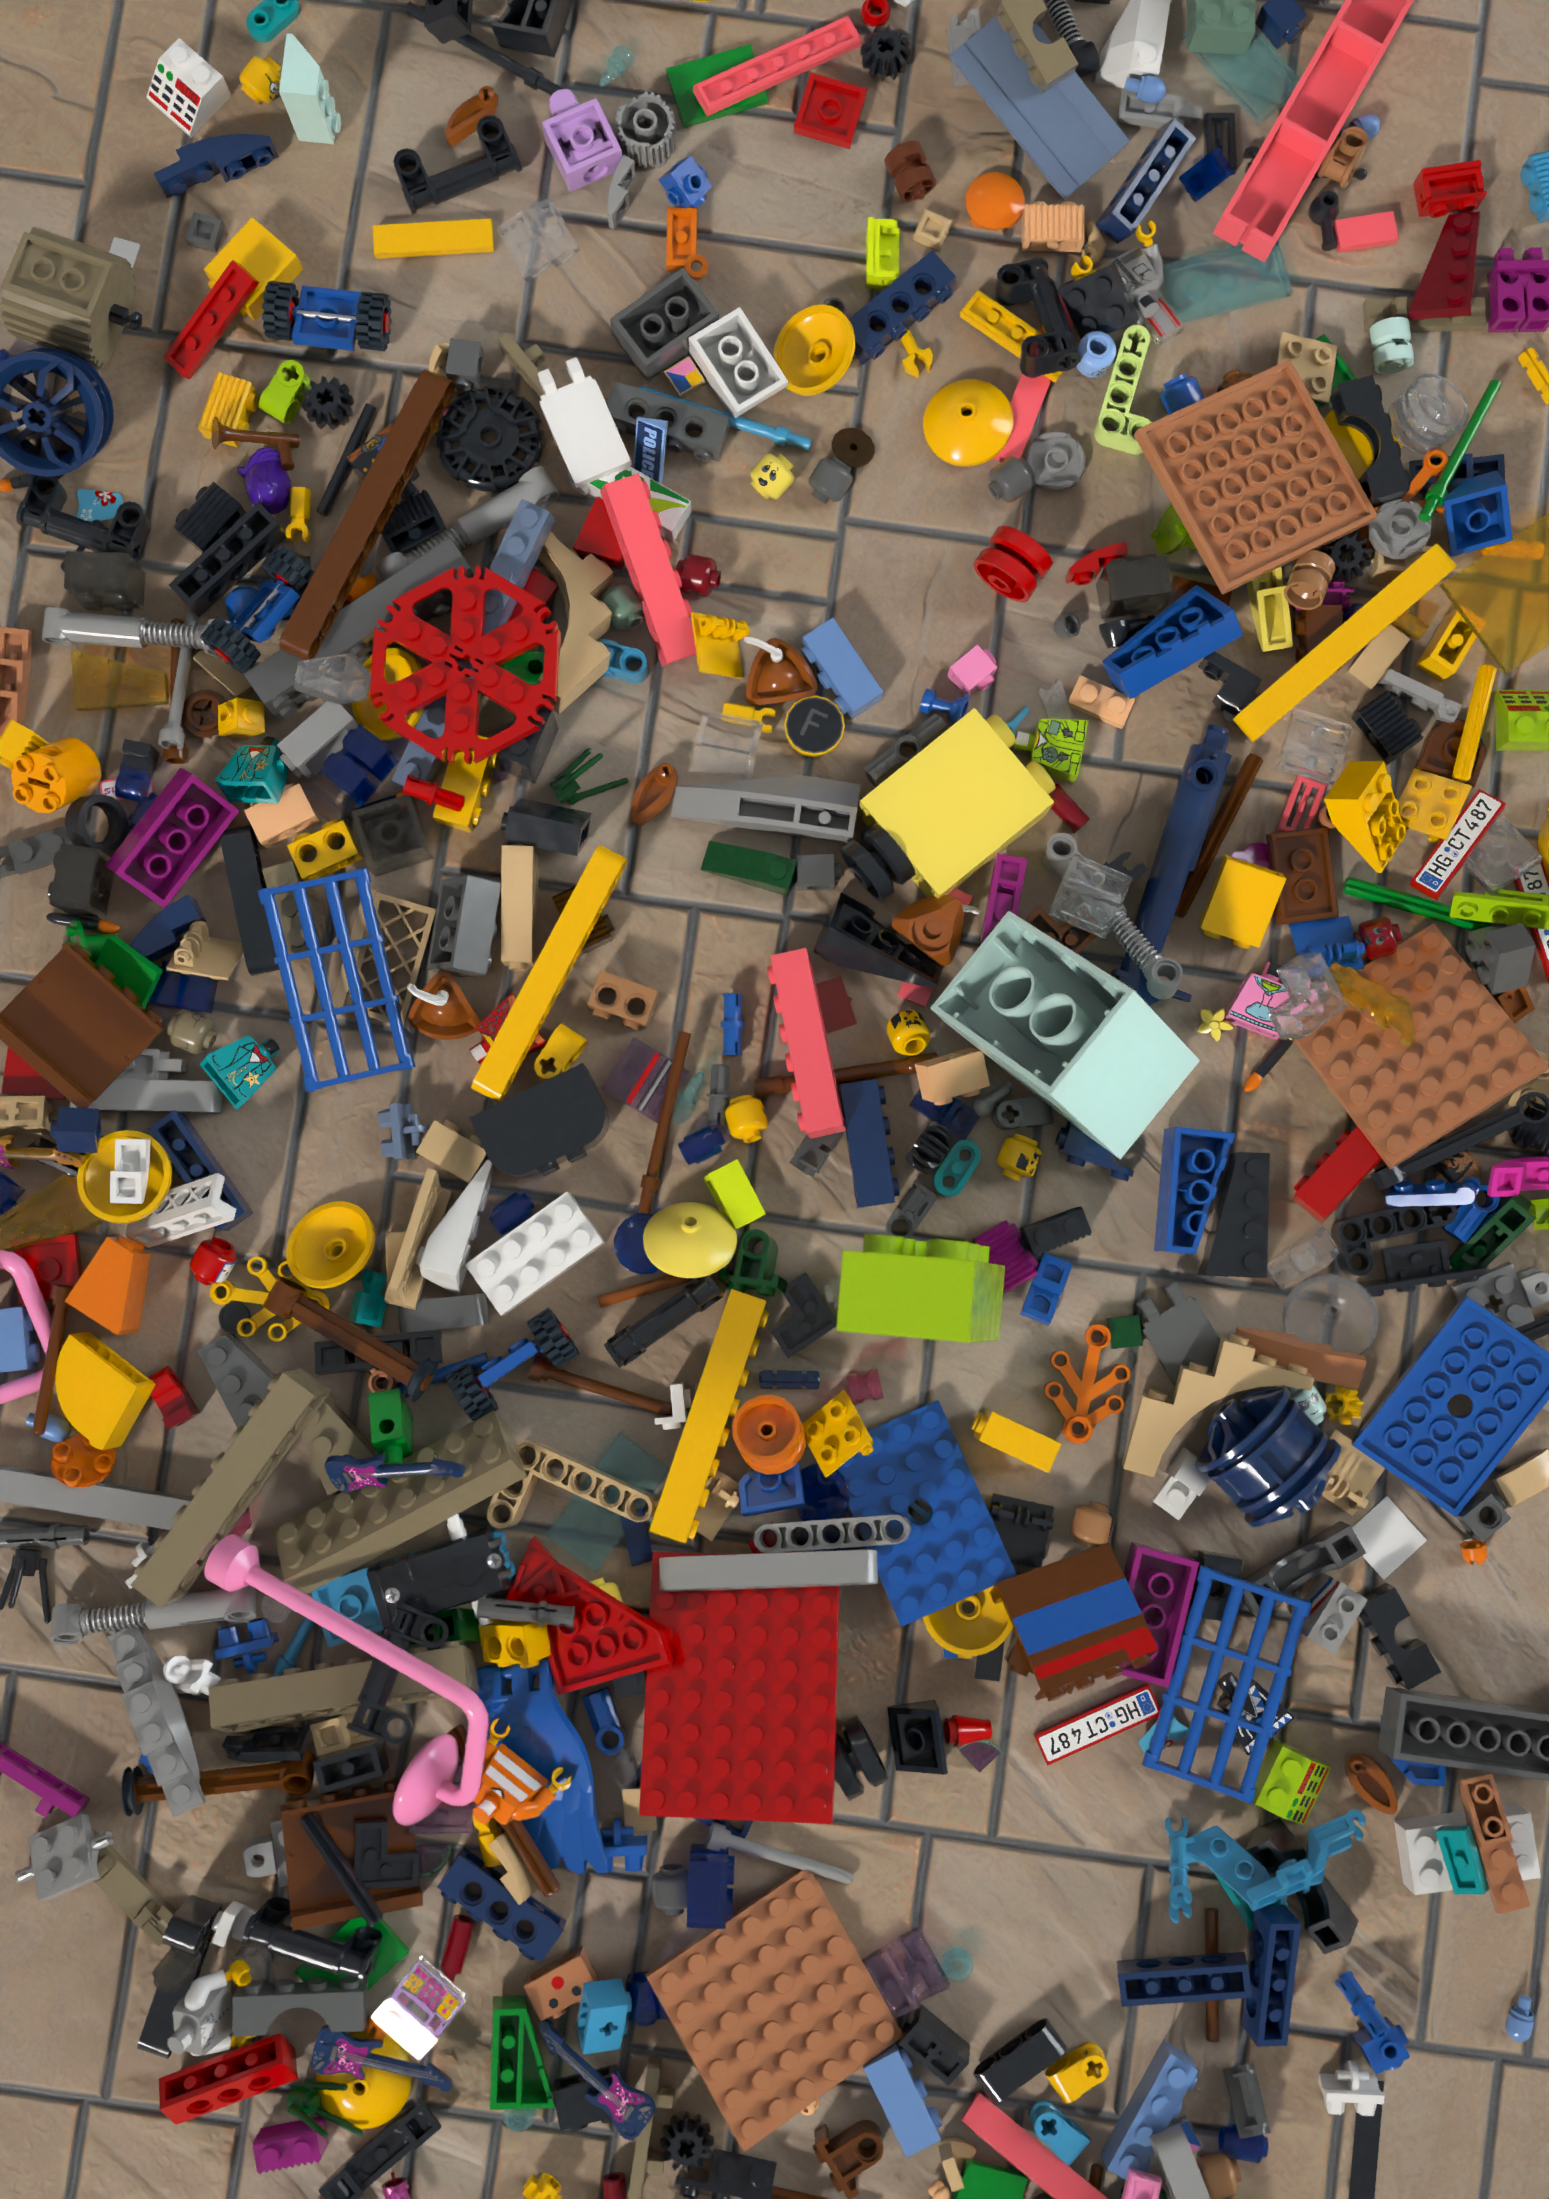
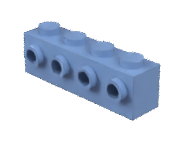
M1165 2040L1161 2042L1101 2152L1106 2168L1126 2180L1129 2168L1148 2172L1151 2164L1150 2158L1154 2152L1149 2137L1167 2129L1170 2121L1178 2117L1182 2109V2099L1187 2090L1191 2091L1194 2088L1198 2079V2068L1191 2056Z

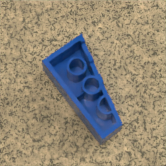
M1195 585L1105 658L1102 663L1113 686L1132 699L1243 636L1234 610L1198 585Z
M1185 1127L1164 1129L1154 1251L1196 1254L1208 1219L1207 1213L1211 1201L1214 1200L1218 1189L1216 1185L1221 1171L1225 1168L1226 1155L1236 1133Z

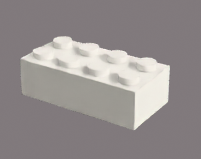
M565 1192L470 1260L465 1266L500 1316L509 1313L606 1242L572 1194Z
M1519 1804L1503 1805L1513 1840H1510L1522 1880L1541 1878L1531 1813ZM1464 1811L1394 1820L1403 1884L1414 1895L1453 1890L1435 1831L1440 1826H1467Z

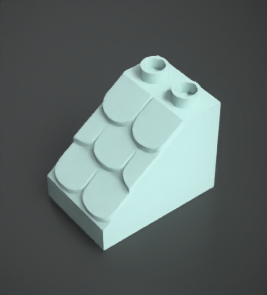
M1010 911L1005 914L930 1008L945 1023L1011 1076L1119 1159L1124 1156L1200 1061L1133 989Z

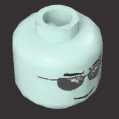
M1314 1385L1312 1390L1287 1387L1290 1390L1289 1399L1295 1400L1315 1425L1325 1419L1323 1414L1326 1412L1327 1406Z

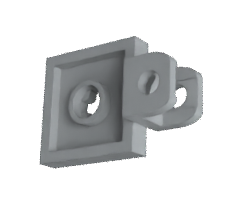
M1510 1262L1487 1270V1274L1479 1275V1280L1457 1282L1450 1285L1457 1303L1464 1294L1484 1308L1485 1304L1489 1302V1296L1493 1295L1494 1298L1500 1299L1496 1310L1487 1308V1310L1513 1328H1518L1535 1321L1530 1307L1534 1308L1549 1302V1273L1537 1267L1527 1268L1516 1273L1513 1264Z
M282 1818L270 1821V1835L254 1838L246 1844L243 1856L246 1874L249 1877H263L278 1873L279 1886L283 1887L288 1885ZM260 1854L264 1859L259 1860L254 1855Z

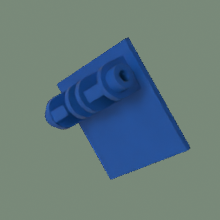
M1349 916L1289 924L1303 977L1364 969L1361 955L1365 954V945L1363 942L1358 943Z

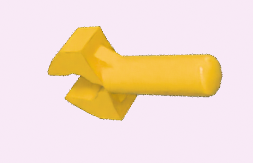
M908 330L901 338L908 353L907 357L902 359V365L906 373L919 378V370L914 364L915 358L923 361L927 372L930 373L933 353L930 347L924 350L918 348L910 330Z

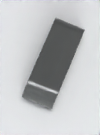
M485 1293L418 1300L416 1310L398 1306L400 1333L490 1324L488 1297Z

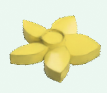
M1225 1008L1217 1010L1214 1014L1210 1010L1201 1009V1019L1203 1021L1200 1023L1197 1032L1204 1034L1211 1031L1212 1037L1218 1042L1221 1037V1030L1234 1029V1025L1227 1020H1223L1226 1013Z

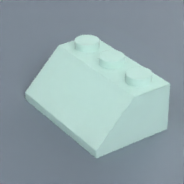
M286 33L279 93L298 140L334 144L336 132L339 133L341 129V117L339 113H336L334 97H330L328 80H324L320 66L293 34Z

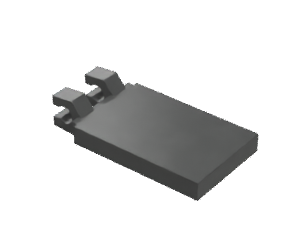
M1171 1281L1161 1288L1172 1307L1159 1314L1150 1298L1145 1297L1135 1304L1146 1321L1143 1323L1144 1327L1141 1331L1175 1387L1181 1364L1189 1366L1190 1362L1208 1366L1207 1372L1212 1373L1220 1339L1196 1298H1191V1296L1186 1298L1178 1283Z

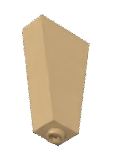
M502 845L501 962L505 966H509V970L527 971V966H534L539 857L533 846Z

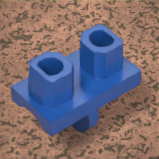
M266 1617L247 1623L249 1639H240L238 1625L218 1630L220 1647L214 1651L216 1660L243 1654V1657L233 1659L234 1667L245 1666L248 1674L256 1673L257 1663L266 1661L267 1655L265 1651L255 1653V1650L271 1647L275 1642L279 1641L278 1633H271Z
M621 1817L614 1818L612 1828H602L601 1839L608 1867L602 1872L595 1869L596 1873H609L613 1871V1857L625 1856V1871H641L644 1855L647 1854V1835L634 1836L633 1826L622 1827Z

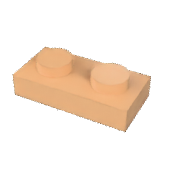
M1080 675L1067 706L1122 729L1135 699H1130L1123 693Z

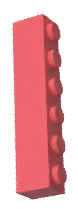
M636 474L605 484L600 493L635 592L642 600L643 615L661 666L664 667L696 656L693 627L690 621L691 607L687 599L683 600L679 589L682 587L681 578L677 570L672 569L669 561L672 557L668 542L666 540L662 541L659 529H661L658 513L651 509L649 503L651 494L647 482L642 481L640 475Z
M801 948L771 955L772 966H768L767 970L771 985L776 984L778 995H774L773 1000L777 1014L782 1013L784 1024L779 1025L782 1042H788L790 1053L785 1054L788 1071H794L796 1083L791 1084L794 1101H800L802 1112L797 1113L800 1131H806L810 1139L846 1131L810 954L807 948Z

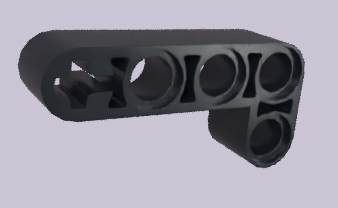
M1456 1205L1391 1207L1337 1220L1332 1225L1331 1237L1340 1270L1349 1276H1365L1369 1274L1374 1267V1257L1370 1242L1448 1225L1456 1219ZM1442 1208V1214L1427 1217V1211ZM1407 1210L1414 1216V1222L1410 1227L1403 1221L1404 1213ZM1377 1217L1381 1218L1384 1222V1229L1380 1234L1373 1227V1222ZM1346 1224H1350L1354 1229V1236L1351 1240H1347L1343 1235V1229ZM1354 1254L1359 1255L1362 1260V1265L1357 1271L1352 1268L1350 1262Z

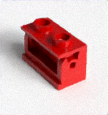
M1481 160L1421 169L1413 183L1419 217L1430 216L1431 218H1439L1447 213L1458 211L1460 213H1467L1476 210L1487 195V191H1484Z

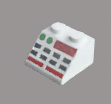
M178 38L158 59L147 99L192 138L232 95L223 76Z

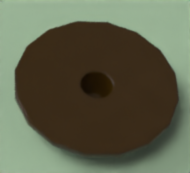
M857 428L839 430L831 442L835 457L850 467L867 465L875 454L872 439L864 431Z

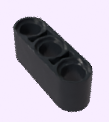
M1047 2018L1041 2019L978 2064L973 2071V2075L991 2102L997 2103L1062 2057L1067 2046Z

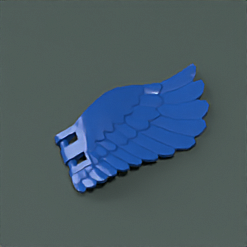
M548 1658L540 1659L539 1665L531 1668H520V1664L507 1667H498L497 1664L477 1668L479 1692L475 1693L483 1702L488 1713L487 1740L491 1736V1724L494 1720L499 1719L494 1726V1731L499 1735L504 1734L508 1725H510V1731L504 1739L498 1741L496 1746L499 1747L503 1743L549 1780L547 1787L552 1783V1773L557 1768L562 1767L563 1772L556 1778V1782L560 1784L565 1783L571 1776L570 1787L564 1791L558 1790L555 1793L556 1798L538 1817L522 1820L523 1825L546 1863L552 1870L561 1865L564 1860L566 1868L576 1874H583L586 1871L587 1862L599 1872L605 1871L608 1863L599 1829L590 1760L581 1737L564 1713L553 1691L554 1679ZM536 1675H539L540 1688H534ZM512 1679V1692L505 1693L508 1680Z

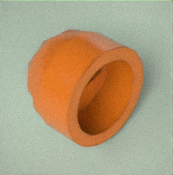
M1470 1540L1461 1543V1554L1466 1563L1473 1565L1474 1561H1476L1478 1565H1481L1486 1561L1488 1553L1486 1542Z
M373 2011L368 2018L365 2032L368 2037L374 2033L375 2039L383 2040L390 2033L394 2024L382 2013Z

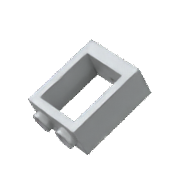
M332 696L278 743L277 746L283 752L280 759L298 778L304 775L311 782L365 734L352 716Z

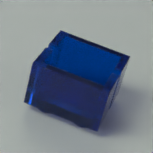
M361 724L356 729H351L344 736L342 750L337 751L336 754L331 753L324 761V769L321 771L333 787L359 807L365 805L378 789V786L367 778L368 773L356 764L358 763L383 782L399 763L390 747Z
M691 1844L686 1928L725 1929L726 1918H732L733 1888H727V1885H734L735 1856L728 1855V1847L726 1850L720 1849L715 1851L706 1848V1844Z

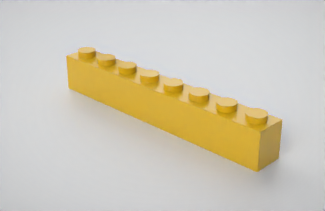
M733 1289L730 1291L649 1530L651 1533L686 1544L687 1538L694 1539L700 1521L695 1520L694 1517L698 1507L703 1509L705 1507L710 1490L704 1487L708 1476L715 1477L720 1460L714 1457L718 1446L725 1447L730 1429L724 1427L728 1416L735 1417L740 1399L734 1397L738 1386L745 1387L750 1370L744 1367L748 1356L755 1357L760 1340L754 1337L758 1327H765L770 1312L764 1309L766 1300Z

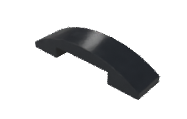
M421 2100L364 2144L323 2183L318 2191L324 2199H359L371 2184L413 2148L417 2149L441 2129L442 2125L424 2101Z

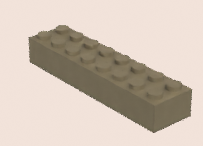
M302 1368L283 1372V1374L278 1373L271 1380L267 1387L270 1392L263 1401L260 1399L253 1405L248 1413L251 1417L245 1427L240 1426L231 1436L229 1441L232 1445L226 1453L221 1452L210 1466L213 1471L207 1480L203 1478L194 1487L191 1493L194 1498L189 1505H183L172 1519L175 1524L171 1530L163 1532L154 1543L153 1547L156 1551L150 1559L148 1557L145 1558L136 1568L134 1573L137 1577L131 1586L161 1609L186 1595L204 1570L207 1559L220 1540L229 1535L332 1390Z
M492 1411L403 1459V1463L432 1462L433 1458L460 1463L465 1467L464 1474L460 1478L454 1476L436 1477L435 1474L386 1477L389 1481L385 1488L366 1486L352 1492H341L275 1527L273 1533L284 1581L303 1593L308 1594L527 1477L511 1428L495 1411Z
M459 1641L445 1642L440 1646V1649L428 1651V1647L409 1649L411 1655L464 1684L473 1692H479L475 1653L466 1646L460 1645ZM364 1657L350 1658L345 1660L346 1665L335 1667L333 1663H321L314 1665V1670L302 1672V1668H291L283 1670L282 1676L270 1677L269 1673L256 1674L251 1676V1681L239 1683V1679L219 1681V1686L209 1688L211 1728L231 1734L355 1713L359 1705L357 1698L360 1695L373 1660L365 1661ZM399 1672L386 1706L391 1707L444 1697Z

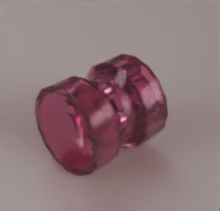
M877 1369L868 1370L866 1374L860 1376L856 1373L846 1375L853 1405L863 1404L864 1400L867 1399L874 1401L884 1399Z

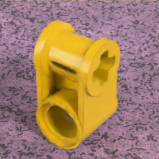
M561 1023L554 1030L546 1046L535 1060L534 1069L536 1074L544 1082L567 1071L571 1064L580 1056L588 1040ZM554 1062L553 1065L556 1071L554 1073L548 1071L545 1075L546 1071L543 1065L545 1063L551 1065Z
M1094 2042L1083 2043L1066 2056L1059 2058L1045 2070V2076L1064 2104L1077 2100L1083 2093L1103 2082L1109 2073L1103 2049Z

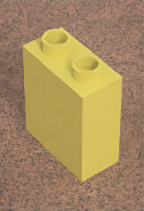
M975 708L972 709L860 800L857 813L868 827L874 822L877 823L897 842L915 869L916 875L911 879L926 897L936 896L940 898L942 895H948L954 889H957L995 858L997 853H1001L1044 818L1054 803L1049 796L1055 790L1052 778L1034 760L1024 767L1009 749L1016 743L1013 732L996 714H992L985 720Z

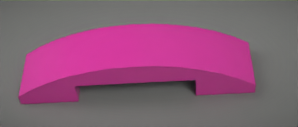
M1549 1156L1518 1158L1492 1165L1487 1191L1489 1197L1519 1196L1520 1191L1549 1190Z

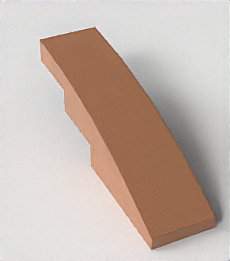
M0 626V737L10 719L24 726L32 659L33 630Z
M1238 1326L1236 1328L1235 1335L1248 1338V1344L1255 1348L1254 1359H1257L1258 1355L1268 1356L1277 1360L1276 1365L1288 1368L1289 1363L1308 1368L1307 1373L1311 1374L1315 1381L1359 1388L1367 1363L1364 1355L1333 1351L1330 1345L1300 1341L1298 1336L1294 1334Z

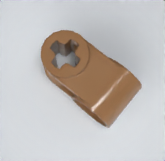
M1356 126L1346 128L1332 150H1329L1325 156L1317 176L1320 178L1324 176L1340 183V187L1345 189L1362 161L1368 142L1366 131Z

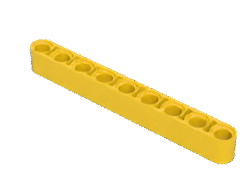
M1436 543L1244 708L1233 721L1252 742L1256 741L1458 565Z
M602 845L596 848L472 1082L471 1089L498 1103L502 1101L626 867L627 858Z

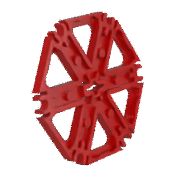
M460 566L458 571L453 567L392 600L391 602L394 606L400 607L401 610L397 611L395 607L387 605L386 610L393 615V619L387 623L381 619L377 621L379 626L386 632L379 631L374 627L370 698L373 700L372 704L376 709L387 705L386 712L380 714L379 718L385 722L383 724L445 763L447 753V759L451 764H455V757L459 752H464L466 764H471L472 761L477 764L540 730L538 725L532 724L530 721L534 719L536 723L544 725L546 721L538 715V711L541 708L554 710L551 702L545 698L552 699L557 703L561 632L556 621L550 624L543 623L546 617L552 615L545 602L486 567L484 576L480 566H476L475 575L472 578H466L467 570L464 566ZM442 589H449L453 594L450 636L420 619L413 612L417 602ZM489 590H499L522 605L523 610L520 616L484 635L486 594ZM397 642L431 663L396 683H388L385 680L386 650L391 643ZM538 645H542L545 649L544 676L538 685H530L500 667ZM454 658L465 662L470 658L469 662L477 672L467 668L461 672V667ZM481 694L516 714V721L511 727L488 739H480L478 737ZM447 695L445 728L441 737L436 739L430 738L407 723L406 718L408 715Z

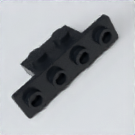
M1442 1238L1381 1248L1385 1279L1355 1283L1356 1290L1360 1293H1365L1366 1297H1377L1384 1295V1290L1396 1288L1397 1292H1409L1416 1290L1415 1285L1427 1283L1428 1287H1441L1447 1285V1280L1459 1279V1282L1462 1283L1474 1282L1479 1280V1275L1487 1274L1486 1267L1480 1264L1450 1268L1446 1240Z
M714 2148L707 2183L676 2177L673 2188L680 2190V2196L698 2199L699 2194L710 2196L711 2199H777L771 2197L777 2162Z

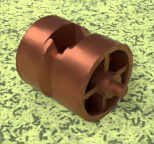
M918 141L899 143L886 155L884 162L891 178L895 179V187L903 202H912L917 199L922 200L925 198V195L933 190L936 185V179L929 164H925L926 157Z

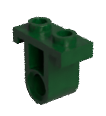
M751 1229L742 1236L739 1244L734 1273L726 1268H722L719 1271L718 1280L727 1285V1290L729 1291L733 1289L745 1293L747 1288L754 1289L756 1294L767 1297H774L775 1292L785 1294L787 1281L779 1275H774L778 1255L776 1241L762 1230ZM760 1241H764L763 1250L754 1254L755 1245Z

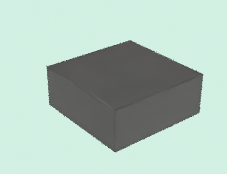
M193 212L185 241L189 246L217 253L225 224L221 219Z

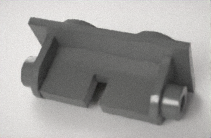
M844 1132L812 1139L806 1134L789 1163L811 1177L815 1173L819 1174L820 1169L829 1156L824 1151L825 1147L833 1149Z
M1254 2064L1223 2069L1239 2138L1271 2133Z

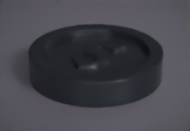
M239 1302L226 1304L220 1310L219 1324L226 1332L238 1333V1322L245 1318H251L250 1311L244 1304ZM250 1322L243 1324V1331L249 1326Z

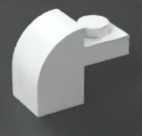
M1183 1447L1165 1471L1169 1476L1151 1499V1501L1177 1520H1180L1195 1497L1203 1493L1210 1481L1209 1471L1200 1472L1194 1465L1197 1456Z

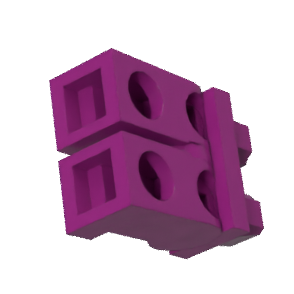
M1541 247L1526 249L1522 254V260H1514V250L1512 248L1498 249L1494 255L1493 268L1487 275L1491 318L1488 321V333L1515 332L1517 329L1518 332H1545L1549 327V260H1544Z

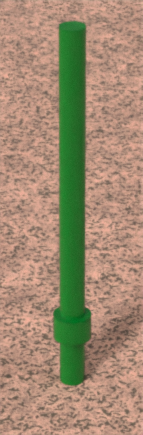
M1491 380L1436 484L1430 486L1425 496L1426 502L1418 515L1421 521L1429 522L1437 506L1442 505L1443 498L1447 496V487L1501 387V383L1498 380Z

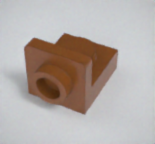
M1526 987L1492 995L1514 1023L1535 1009Z

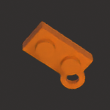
M667 208L666 269L667 271H679L684 267L692 279H702L708 272V263L705 257L697 254V208ZM693 263H699L702 266L699 271H693L690 267Z

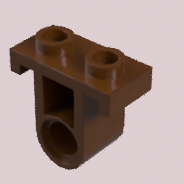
M862 2120L829 2140V2131L826 2124L814 2130L815 2144L813 2145V2150L820 2163L826 2162L832 2171L829 2175L838 2192L843 2190L846 2197L852 2199L860 2194L859 2181L856 2176L876 2164L883 2155L884 2146L880 2127L871 2120ZM865 2138H871L875 2141L869 2147H863L859 2142Z

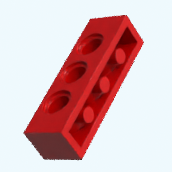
M278 2033L159 2078L160 2110L175 2125L295 2081L298 2079L296 2050L282 2033Z

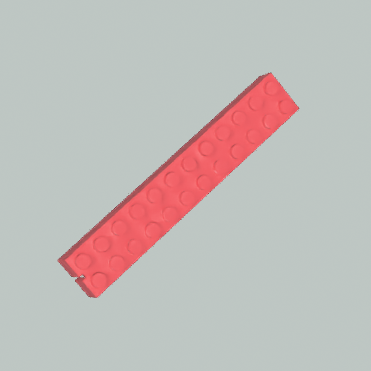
M1414 0L1344 1L1213 232L1214 235L1235 247L1240 242L1243 244L1242 251L1265 263Z

